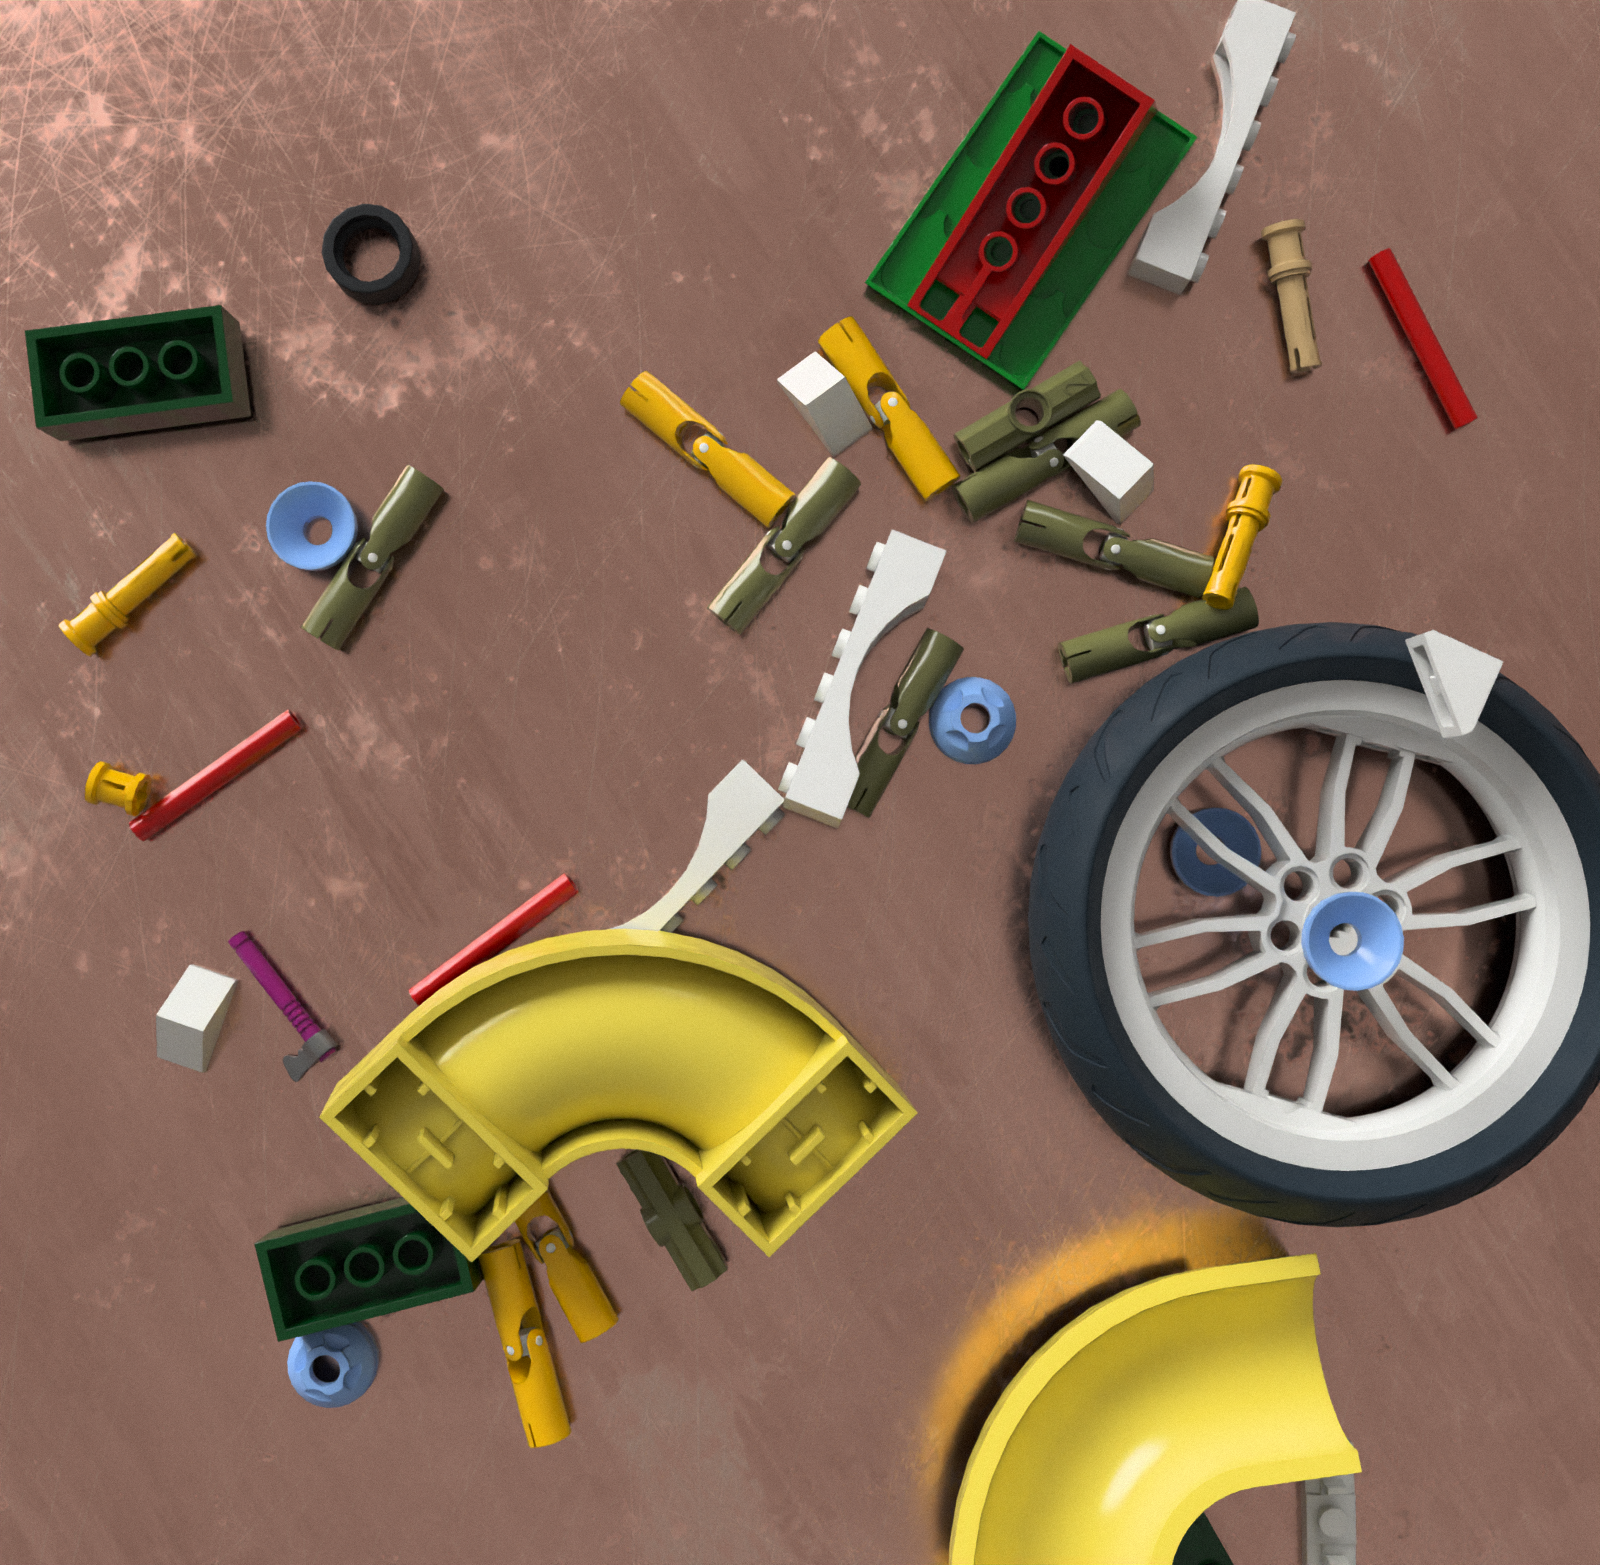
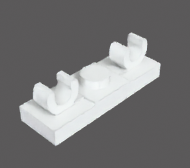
M1347 1438L1350 1444L1354 1447L1353 1442L1349 1438ZM1354 1474L1301 1481L1302 1565H1356V1496Z

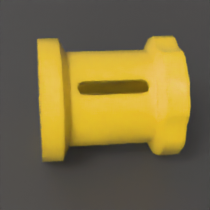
M100 761L92 768L85 786V800L87 803L94 805L105 802L125 808V812L128 815L138 816L144 810L149 800L152 779L150 775L144 773L133 776L113 770L110 763Z

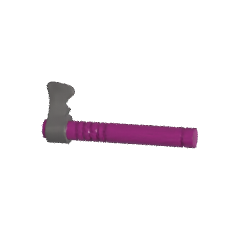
M241 931L228 941L229 945L233 950H236L235 952L278 1008L283 1011L285 1017H288V1021L292 1022V1026L296 1028V1031L301 1034L300 1036L305 1041L302 1048L298 1050V1056L286 1055L283 1058V1064L293 1081L297 1082L301 1080L304 1073L316 1062L320 1061L322 1063L337 1052L335 1048L337 1043L326 1029L321 1030L315 1024V1021L310 1018L308 1012L306 1013L305 1008L301 1007V1003L297 1001V998L252 940H249V936L245 931Z

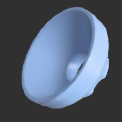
M308 481L290 486L277 496L267 514L266 531L272 549L287 564L301 570L320 571L336 566L346 558L350 550L353 549L357 539L358 525L355 512L342 493L327 484ZM317 518L328 519L332 525L331 538L322 545L311 544L306 535L309 523Z
M965 677L949 683L941 690L933 706L930 708L928 726L936 747L945 756L963 764H981L998 757L1008 747L1016 729V712L1009 695L999 685L981 677ZM978 704L987 710L990 719L987 728L983 732L971 733L961 724V713L966 706Z
M1216 807L1201 809L1192 813L1228 849L1259 867L1261 860L1260 839L1255 828L1245 817L1235 811ZM1180 826L1177 827L1171 840L1170 856L1177 876L1186 886L1203 895L1219 897L1235 893L1247 885L1245 881L1219 863L1215 865L1202 863L1196 855L1197 843Z
M1348 891L1334 894L1322 900L1312 909L1302 929L1301 944L1309 967L1319 978L1340 989L1360 991L1383 983L1393 974L1403 954L1404 935L1396 914L1385 902L1376 896L1364 892ZM1346 923L1356 931L1358 942L1351 953L1338 955L1330 946L1329 935L1335 926Z
M359 1321L296 1337L289 1350L287 1361L288 1375L297 1393L307 1402L324 1408L342 1407L361 1397L372 1385L378 1371L379 1350L370 1331ZM322 1355L333 1357L340 1367L338 1379L333 1382L319 1380L313 1372L315 1358Z

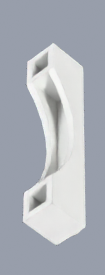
M1237 0L1213 56L1220 78L1223 99L1222 129L1214 159L1196 185L1177 201L1153 214L1144 230L1127 275L1181 295L1190 281L1198 283L1209 258V255L1202 253L1207 237L1216 238L1227 212L1219 208L1225 193L1230 195L1234 193L1244 166L1236 164L1242 149L1250 151L1259 132L1261 122L1254 120L1259 105L1268 106L1278 84L1279 78L1271 76L1277 61L1284 64L1296 38V34L1289 32L1296 12L1265 0Z
M891 530L886 545L876 542L866 568L875 573L869 588L859 585L849 610L850 613L858 616L852 631L842 628L832 656L839 658L840 661L834 676L824 673L814 698L815 701L823 704L816 720L809 717L806 718L796 745L805 748L799 764L788 763L778 790L787 793L783 803L784 808L838 829L860 775L852 751L849 730L850 696L855 677L866 656L878 641L902 620L924 608L946 550L895 530Z
M742 759L708 794L706 821L699 846L684 874L669 893L648 911L623 925L610 929H639L672 933L684 921L678 915L679 911L690 900L698 906L718 885L712 877L724 865L732 871L752 850L746 842L758 830L766 836L786 815L780 809L785 799Z

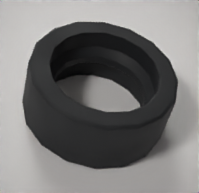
M364 203L346 208L332 219L323 236L321 253L326 270L346 295L361 303L380 305L397 300L410 290L418 276L421 256L416 239L399 215L384 206ZM372 228L383 229L392 234L397 241L400 251L399 260L393 270L383 278L370 282L361 281L352 276L346 269L344 251L350 240L360 232Z

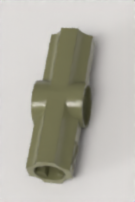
M1079 360L1032 389L1018 392L1012 397L1010 402L954 434L960 454L974 472L978 471L1020 445L1030 443L1031 440L1041 435L1047 429L1100 399L1101 394L1097 381L1090 369ZM1021 407L1033 409L1038 415L1039 423L1034 426L1021 424L1016 418L1015 410Z
M634 1149L617 1161L616 1164L620 1173L627 1181L630 1190L634 1193L642 1207L640 1208V1213L648 1231L660 1247H666L690 1290L694 1291L703 1288L726 1272L728 1265L716 1242L703 1224L705 1219L696 1199L684 1183L680 1184L664 1156Z

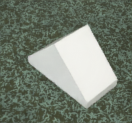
M817 352L809 355L777 379L779 386L833 458L872 430V426L845 376Z
M1096 420L1063 454L1115 523L1121 525L1154 491V464L1102 421Z
M1435 630L1406 639L1405 642L1443 739L1473 732L1504 661Z
M194 964L189 965L156 1014L157 1057L202 1073L206 1072L238 980Z

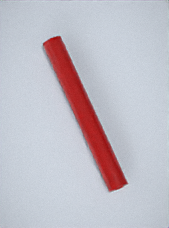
M1391 248L1377 253L1368 262L1454 429L1457 430L1475 421L1478 417Z
M288 709L129 822L130 829L141 841H146L303 729L301 722Z
M566 873L561 875L410 988L409 993L412 999L420 1006L446 984L471 968L490 960L578 894L580 891Z

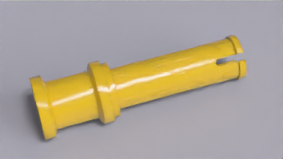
M1251 464L1244 466L1240 470L1238 481L1241 485L1236 499L1228 504L1226 510V519L1229 523L1228 529L1202 597L1203 600H1206L1205 603L1211 607L1223 610L1233 608L1237 590L1245 572L1258 532L1268 526L1271 516L1268 508L1272 496L1280 491L1283 482L1281 476L1269 467Z
M174 532L171 538L107 593L105 591L95 592L90 597L92 603L71 621L64 619L59 624L60 629L77 648L91 657L97 651L95 646L115 628L123 629L128 625L127 621L130 620L128 614L186 563L194 559L197 554L187 543L184 544L182 542L183 539Z

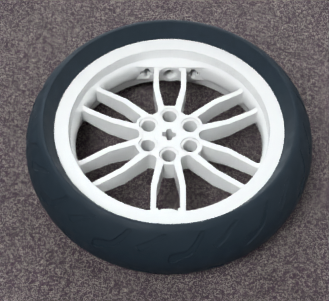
M1341 622L1293 624L1249 632L1213 644L1178 661L1146 682L1116 708L1089 739L1067 772L1052 802L1038 842L1030 881L1028 911L1030 958L1038 998L1050 1034L1069 1073L1096 1112L1115 1134L1144 1160L1179 1184L1215 1202L1258 1217L1297 1225L1338 1228L1396 1222L1421 1217L1457 1205L1498 1185L1530 1163L1558 1138L1583 1109L1589 1096L1600 1083V774L1588 759L1580 744L1560 721L1525 689L1500 672L1473 732L1443 739L1405 642L1406 639L1417 636V634L1411 632L1397 631L1377 625ZM1306 728L1336 737L1320 792L1315 856L1310 861L1307 860L1272 808L1226 764L1225 755L1251 741L1290 729ZM1355 746H1362L1376 751L1387 752V758L1392 760L1378 805L1355 848L1345 847V792ZM1414 759L1441 765L1467 789L1489 820L1497 838L1490 842L1432 856L1387 878L1381 879L1377 875L1376 867L1403 810ZM1204 770H1208L1255 822L1277 859V862L1273 863L1266 871L1228 849L1181 804L1178 798L1179 795ZM1166 814H1169L1209 857L1262 893L1264 901L1261 910L1257 914L1196 918L1142 933L1135 932V900L1141 868L1152 838ZM1504 853L1512 880L1513 897L1452 912L1412 913L1411 902L1407 895L1408 891L1453 867ZM1340 860H1344L1351 870L1349 881L1342 887L1335 882L1333 877V869ZM1295 872L1301 878L1303 887L1300 895L1292 900L1284 891V881L1289 874ZM1348 891L1364 892L1376 897L1380 896L1396 914L1402 926V931L1466 926L1516 912V940L1510 975L1499 1006L1488 1026L1453 989L1403 954L1393 974L1383 983L1370 989L1356 991L1386 1035L1431 1078L1434 1086L1405 1103L1376 1113L1344 1117L1322 1111L1338 1058L1344 989L1332 986L1324 980L1312 984L1308 979L1307 968L1309 965L1303 954L1301 940L1305 920L1312 909L1322 900L1334 894ZM1283 921L1290 930V937L1283 947L1277 948L1271 941V931L1276 923ZM1339 924L1330 932V946L1338 955H1347L1357 946V933L1349 924ZM1248 931L1253 951L1208 976L1147 992L1137 956V951L1142 947L1204 932ZM1279 964L1284 975L1257 1031L1244 1088L1214 1081L1180 1049L1163 1025L1156 1010L1164 1004L1223 990ZM1395 974L1431 996L1476 1039L1477 1043L1450 1073L1410 1032L1385 991L1383 984L1388 982ZM1305 994L1314 996L1313 1052L1303 1098L1298 1096L1297 1101L1270 1094L1269 1090L1265 1089L1279 1042Z

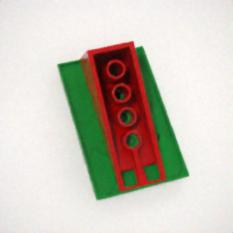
M1038 31L864 283L1022 390H1025L1198 137L1158 111L1154 99L1072 44L1066 49ZM1059 159H1066L1069 165L1068 171L1065 175L1056 177L1052 172L1054 162Z

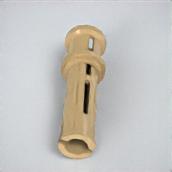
M1302 219L1278 222L1261 230L1262 240L1268 243L1272 267L1267 272L1268 280L1273 285H1277L1290 362V373H1302L1311 371V367L1313 369L1322 367L1307 284V277L1311 275L1310 271H1312V263L1305 258L1301 233L1305 231L1306 227L1305 221Z

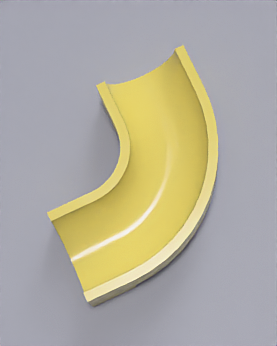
M608 929L582 931L545 938L509 950L471 968L446 984L410 1013L336 1084L319 1118L470 1262H473L548 1190L549 1179L555 1173L584 1156L612 1149H637L664 1156L685 1168L696 1177L697 1187L770 1257L918 1112L898 1083L830 1013L803 989L772 968L738 951L699 938L665 931Z
M1317 1254L1292 1255L1241 1262L1162 1276L1125 1289L1096 1304L1056 1332L1029 1358L1008 1384L983 1425L969 1457L956 1500L950 1537L949 1565H1172L1178 1546L1192 1523L1207 1508L1230 1494L1260 1486L1361 1473L1358 1451L1347 1440L1336 1417L1320 1362L1313 1316L1314 1284L1318 1275H1321Z

